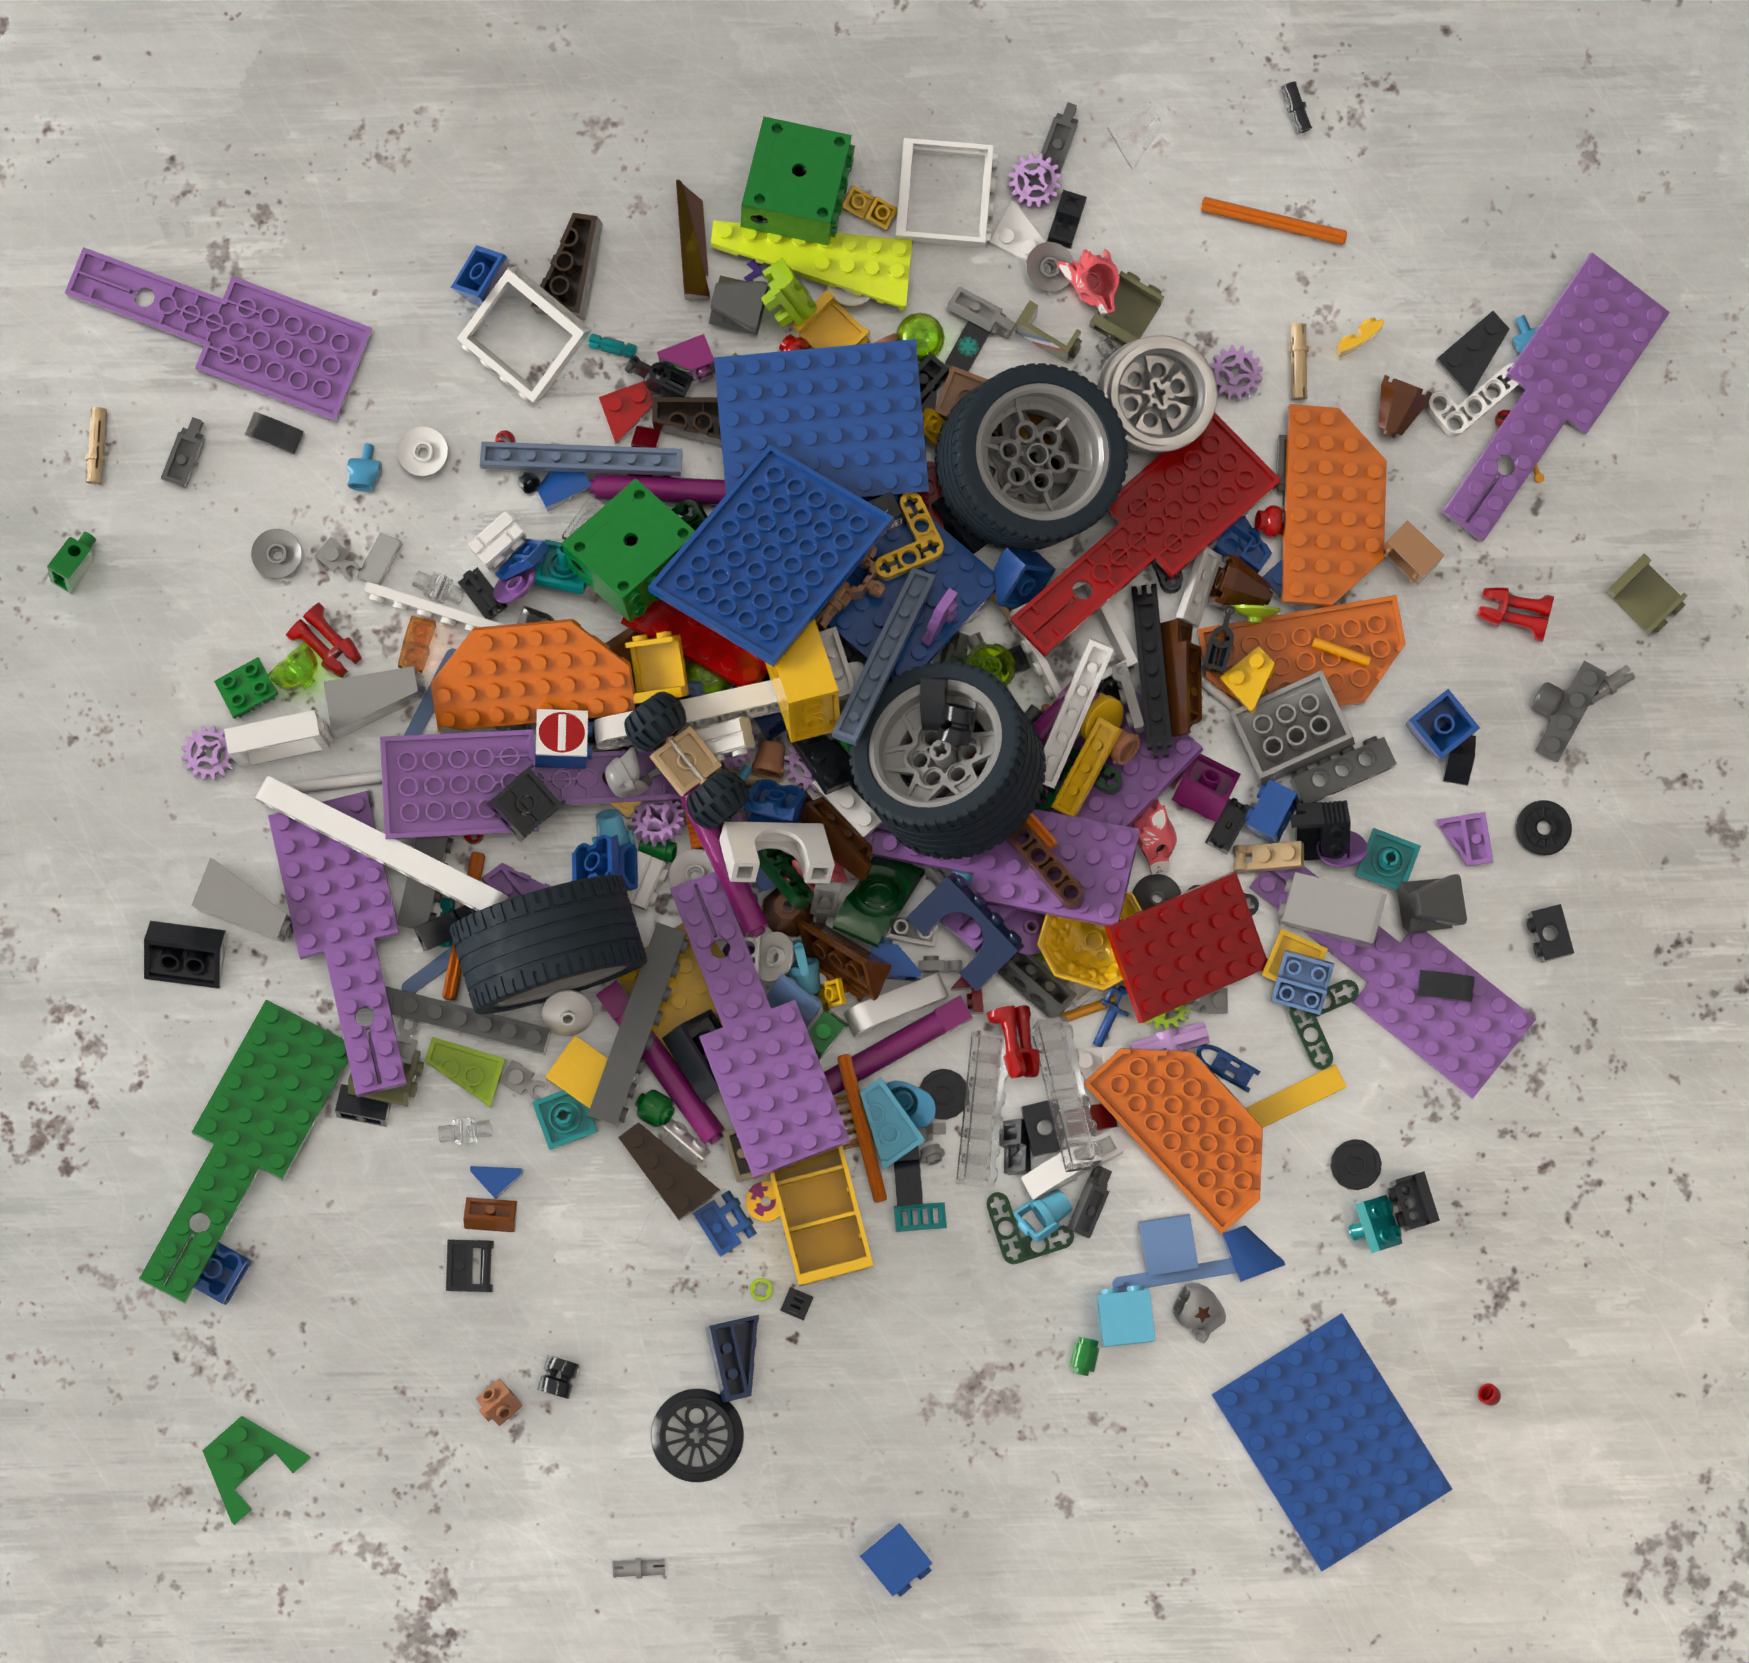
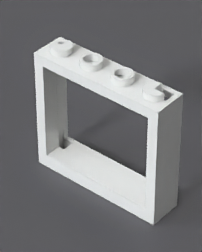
M904 138L896 239L912 240V243L985 248L986 241H991L992 226H987L988 217H993L994 202H989L990 192L995 193L996 178L991 177L992 168H997L998 153H993L994 145ZM913 152L985 158L979 237L906 231Z
M515 266L505 271L457 340L462 343L464 350L470 354L477 355L481 359L483 366L490 370H495L505 384L513 385L519 390V395L524 400L536 402L544 397L592 329ZM510 283L573 335L535 388L472 336Z
M1077 582L1073 586V591L1083 586L1088 597L1092 594V588L1087 582ZM1107 602L1096 614L1120 660L1118 664L1126 662L1129 669L1136 665L1138 660L1109 602ZM1026 604L1012 610L1009 614L1010 617L1015 615ZM1012 624L1013 631L1017 632L1018 629ZM1018 631L1022 639L1020 641L1021 648L1026 655H1030L1033 661L1031 664L1032 670L1037 677H1041L1045 685L1043 686L1044 694H1047L1049 700L1052 699L1054 702L1062 690L1046 658ZM1112 667L1105 669L1100 682L1113 676Z
M315 710L224 729L228 754L241 768L330 750V742H334L331 727Z

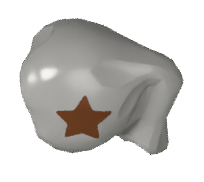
M1188 1283L1182 1287L1173 1306V1314L1182 1326L1187 1329H1193L1192 1332L1196 1336V1340L1205 1343L1210 1333L1225 1323V1310L1216 1295L1208 1287L1199 1283Z

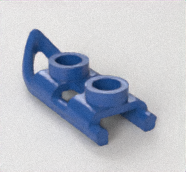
M1205 1044L1197 1049V1056L1213 1073L1249 1093L1250 1088L1247 1087V1084L1253 1074L1259 1075L1261 1071L1214 1045ZM1203 1049L1218 1052L1211 1066L1205 1062L1201 1055ZM1231 1061L1239 1064L1240 1067H1235L1231 1064ZM1228 1070L1234 1073V1078L1224 1074L1225 1071Z

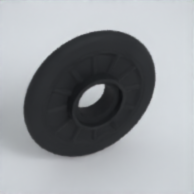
M1539 800L1527 805L1521 811L1517 819L1516 831L1521 844L1527 850L1537 855H1552L1562 850L1569 842L1572 833V823L1566 810L1559 804L1548 800ZM1547 821L1551 825L1549 834L1543 835L1538 832L1537 825L1539 822Z

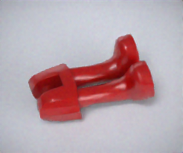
M1509 588L1483 589L1482 598L1499 603L1498 609L1480 606L1477 613L1479 618L1497 627L1501 623H1507L1527 628L1532 631L1535 640L1543 642L1554 596L1545 595L1541 599H1531L1509 594ZM1507 607L1532 611L1543 617L1511 612L1507 610Z
M318 602L304 614L303 618L316 628L334 647L330 650L302 619H299L285 636L291 641L302 640L323 660L321 666L324 669L343 678L348 671L337 658L344 653L345 657L356 665L362 657L349 637L343 639L324 618L325 608Z
M1012 1005L987 1012V1018L990 1023L1002 1026L1006 1046V1054L1003 1056L1010 1078H1021L1022 1076L1026 1078L1037 1077L1040 1069V1051L1033 1049L1031 1045L1030 1007L1027 1005L1018 1007ZM1017 1031L1019 1036L1020 1048L1017 1039Z

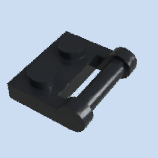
M447 1240L446 1291L493 1292L490 1277L491 1249H494V1241ZM474 1248H481L480 1284H473Z

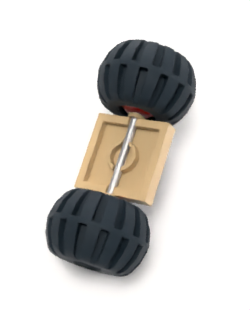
M664 691L658 692L627 716L624 721L627 737L633 745L646 752L653 751L665 743V745L650 756L651 760L681 797L699 785L687 798L688 812L692 820L699 826L708 830L715 829L735 815L748 802V789L741 777L726 769L720 770L708 778L721 768V763L691 726L674 737L686 724L685 709L682 703L672 694Z

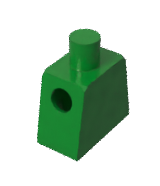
M85 531L78 541L69 537L47 566L50 581L73 594L93 562L91 548L96 542V538Z
M830 1009L825 1010L808 1031L819 1062L849 1026L847 1022Z

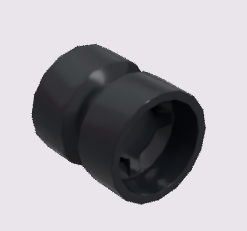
M944 703L941 715L944 723L939 724L936 738L950 744L969 746L972 735L969 726L974 725L977 710L960 704Z
M548 1355L544 1366L546 1375L541 1376L537 1390L569 1399L573 1388L570 1381L576 1378L579 1364ZM559 1371H562L561 1379L556 1378Z

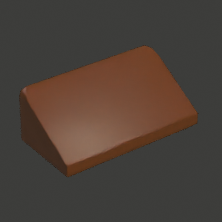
M466 1197L463 1218L464 1228L515 1232L517 1201Z

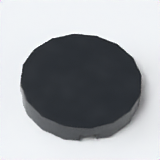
M938 1069L932 1071L923 1079L919 1087L933 1098L936 1106L935 1119L948 1120L955 1118L964 1111L968 1103L969 1089L967 1083L960 1074L952 1070Z
M1353 1139L1343 1142L1335 1149L1331 1156L1330 1169L1333 1178L1339 1185L1348 1190L1358 1191L1368 1188L1376 1182L1381 1173L1382 1162L1379 1152L1370 1143L1364 1140Z

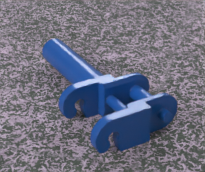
M1116 985L1109 988L1106 998L1100 1000L1104 1003L1103 1006L1109 1005L1110 1007L1093 1041V1044L1099 1047L1103 1046L1117 1014L1119 1013L1127 1017L1130 1014L1122 1011L1118 1006L1122 995L1128 994L1125 987L1119 985V988H1116ZM1114 991H1116L1119 995L1115 1003H1112L1110 1000Z

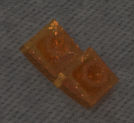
M411 616L403 640L398 668L414 666L417 672L423 673L430 653L429 645L436 629L435 620Z

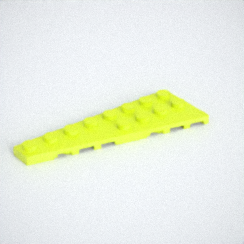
M713 220L711 248L736 256L740 254L755 259V262L760 264L767 263L772 265L783 257L794 273L800 274L802 278L832 288L837 286L852 291L854 295L860 297L864 295L876 299L878 303L884 304L885 302L899 307V310L906 311L912 240L836 233L835 238H830L829 246L743 228L740 227L741 223Z

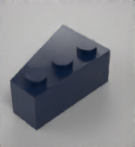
M759 1315L705 1327L722 1403L747 1398L752 1395Z

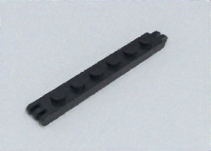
M1151 584L1152 593L1147 594V586L1141 585V595H1138L1136 586H1131L1147 750H1152L1153 759H1159L1158 749H1163V757L1169 758L1168 748H1173L1157 584Z

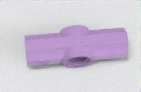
M1199 1022L1180 1029H1168L1156 1033V1036L1132 1042L1130 1045L1131 1048L1184 1051L1208 1044L1210 1040L1205 1023Z

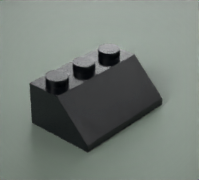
M150 921L144 938V979L220 988L226 951V930Z
M712 1009L678 1025L662 1038L702 1103L720 1094L719 1087L699 1038L701 1035L723 1027Z

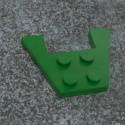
M243 1416L238 1418L202 1450L233 1525H236L253 1510L237 1492L236 1488L273 1455L276 1454L292 1473H295L311 1459L305 1452H302Z

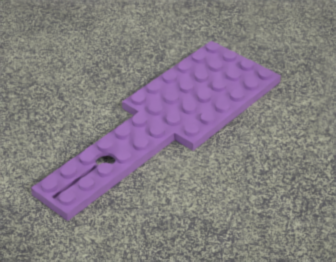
M84 247L65 291V294L72 298L204 346L195 367L198 371L335 422L338 420L373 331L372 327L234 276L231 277L222 299ZM144 288L150 289L154 293V301L147 307L139 306L135 301L137 292Z
M1593 252L1589 253L1506 375L1517 382L1525 391L1448 501L1442 513L1480 542L1484 541L1564 423L1567 421L1582 434L1588 433L1670 312ZM1503 455L1509 456L1514 462V469L1509 475H1502L1498 471L1497 460Z
M1135 691L1144 721L1142 696ZM1122 704L1124 715L1119 728L1135 735V728H1129L1125 715L1130 712L1128 704ZM1146 733L1137 734L1140 739V747L1128 763L1124 765L1114 764L1110 755L1104 763L1120 773L1123 780L1122 789L1118 793L1110 795L1092 786L1076 817L1131 827L1203 751V747L1188 734L1172 737L1173 748H1168L1169 758H1164L1163 749H1158L1159 759H1153L1152 750H1147ZM1082 735L1078 737L1072 748L1081 751L1086 741ZM1069 755L1066 762L1074 763L1071 755ZM1101 773L1100 777L1106 780L1107 786L1111 783L1116 784L1115 777L1109 780ZM1059 777L1056 786L1061 783V777ZM1046 795L1042 800L1038 801V806L1047 804ZM1054 808L1050 811L1053 813L1063 814ZM986 903V906L992 912H997L1003 918L1004 923L1018 910ZM954 912L948 914L941 921L942 924L974 952L977 953L982 948L983 933L981 927L971 916L965 913Z
M534 729L380 737L385 839L512 833L487 803L531 764L535 766ZM658 749L637 753L640 770L639 780L642 781L649 771L657 767L650 756ZM628 750L592 752V760L587 759L586 769H580V771L573 768L534 767L531 769L560 802L563 799L566 801L563 805L678 799L673 786L663 774H658L656 776L660 777H653L651 779L652 785L647 792L633 798L628 797L624 799L617 797L609 786L603 782L602 775L610 761L616 757L621 758ZM539 826L533 832H539Z
M367 791L322 802L376 829ZM280 812L268 815L299 958L302 960L325 954L356 1096L361 1097L408 1085L375 942L400 935L384 864ZM362 1008H370L375 1012V1018L372 1024L368 1026H361L356 1022V1014Z
M1034 809L1032 813L1057 840L1058 844L1050 851L1082 887L1084 902L1080 908L1075 910L1067 909L1062 905L1006 840L999 846L997 844L994 846L995 848L989 851L985 850L982 854H974L973 857L951 858V860L943 858L936 859L932 856L927 857L900 844L891 832H887L889 830L883 822L865 839L872 845L871 856L973 875L970 889L974 893L980 894L988 904L1107 926L1118 922L1121 918L1140 829ZM1025 835L1020 836L1016 842L1020 844L1026 843L1029 837ZM1037 854L1034 856L1033 861L1041 862L1045 859V855ZM1058 872L1052 873L1049 879L1056 881L1061 878L1062 874ZM1070 891L1065 897L1067 899H1074L1078 893Z
M1305 866L1299 869L1275 870L1273 872L1264 871L1258 875L1249 888L1278 911L1281 901L1286 902L1288 893L1284 892L1288 877L1293 878L1295 872L1314 877L1317 876ZM1378 925L1374 943L1367 949L1302 930L1318 944L1328 948V952L1368 983L1353 1001L1355 1006L1472 1099L1536 1020V1018L1427 931L1409 932L1400 943ZM1420 970L1474 976L1472 1002L1418 996Z
M712 872L670 888L723 1026L720 1029L701 1035L699 1038L753 1179L850 1143V1138L796 1000L771 1009L732 906L716 873ZM717 940H724L731 947L729 954L724 958H717L711 954V946Z

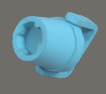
M607 809L596 814L597 837H592L593 844L601 835L609 837L618 835L620 846L628 843L629 840L631 844L635 845L632 830H626L620 810Z
M796 939L792 941L796 960L793 961L788 975L796 980L799 987L805 992L815 994L821 990L819 960L814 957L806 958L802 940Z
M1058 1189L1040 1200L1033 1201L1031 1199L1014 1212V1217L1018 1223L1017 1226L1026 1236H1030L1035 1242H1040L1059 1228L1058 1223L1073 1208L1067 1197ZM1030 1210L1033 1211L1038 1221L1044 1227L1039 1233H1036L1034 1228L1022 1218Z

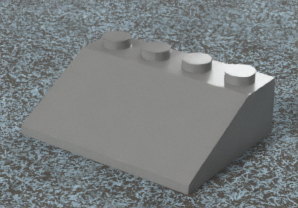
M1322 670L1261 697L1253 715L1244 706L1229 712L1261 784L1267 785L1270 779L1273 781L1278 780L1298 769L1309 766L1325 757L1355 745L1352 732Z

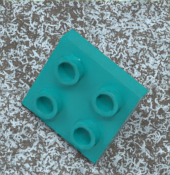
M545 539V543L550 549L546 552L547 556L544 561L537 566L533 585L583 595L586 583L569 568L561 542Z
M1373 828L1367 842V854L1360 862L1355 876L1397 892L1400 883L1409 880L1421 846Z
M563 1090L532 1102L549 1150L598 1133L594 1120L588 1117L590 1109Z
M1387 1195L1355 1204L1361 1222L1349 1226V1234L1353 1240L1366 1237L1371 1254L1403 1244L1401 1239L1402 1233L1396 1224L1393 1206L1388 1200Z

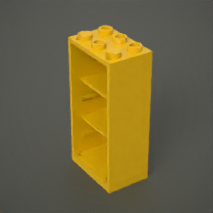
M814 618L775 667L765 662L791 743L833 732L840 717L839 690Z
M843 1146L770 1173L799 1287L874 1267Z

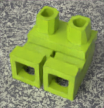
M783 257L762 271L765 278L769 281L768 285L771 290L761 299L770 312L780 304L783 306L782 309L773 314L782 328L794 321L799 326L804 322V319L814 314L817 308L814 300Z

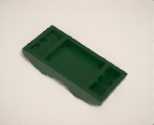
M874 856L870 860L872 867L866 879L859 880L854 890L846 896L833 923V929L878 948L925 874V870L910 863Z

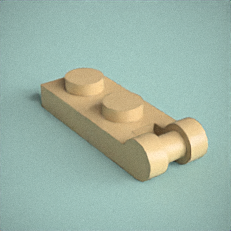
M1302 841L1248 846L1235 845L1233 847V854L1236 856V862L1233 863V872L1236 873L1304 868V843ZM1246 856H1252V862L1247 863Z

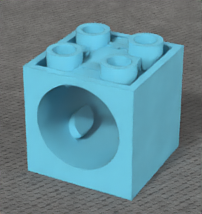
M1143 1285L1128 1286L1127 1292L1118 1293V1288L1101 1290V1294L1096 1296L1102 1347L1156 1341L1150 1289L1144 1290Z

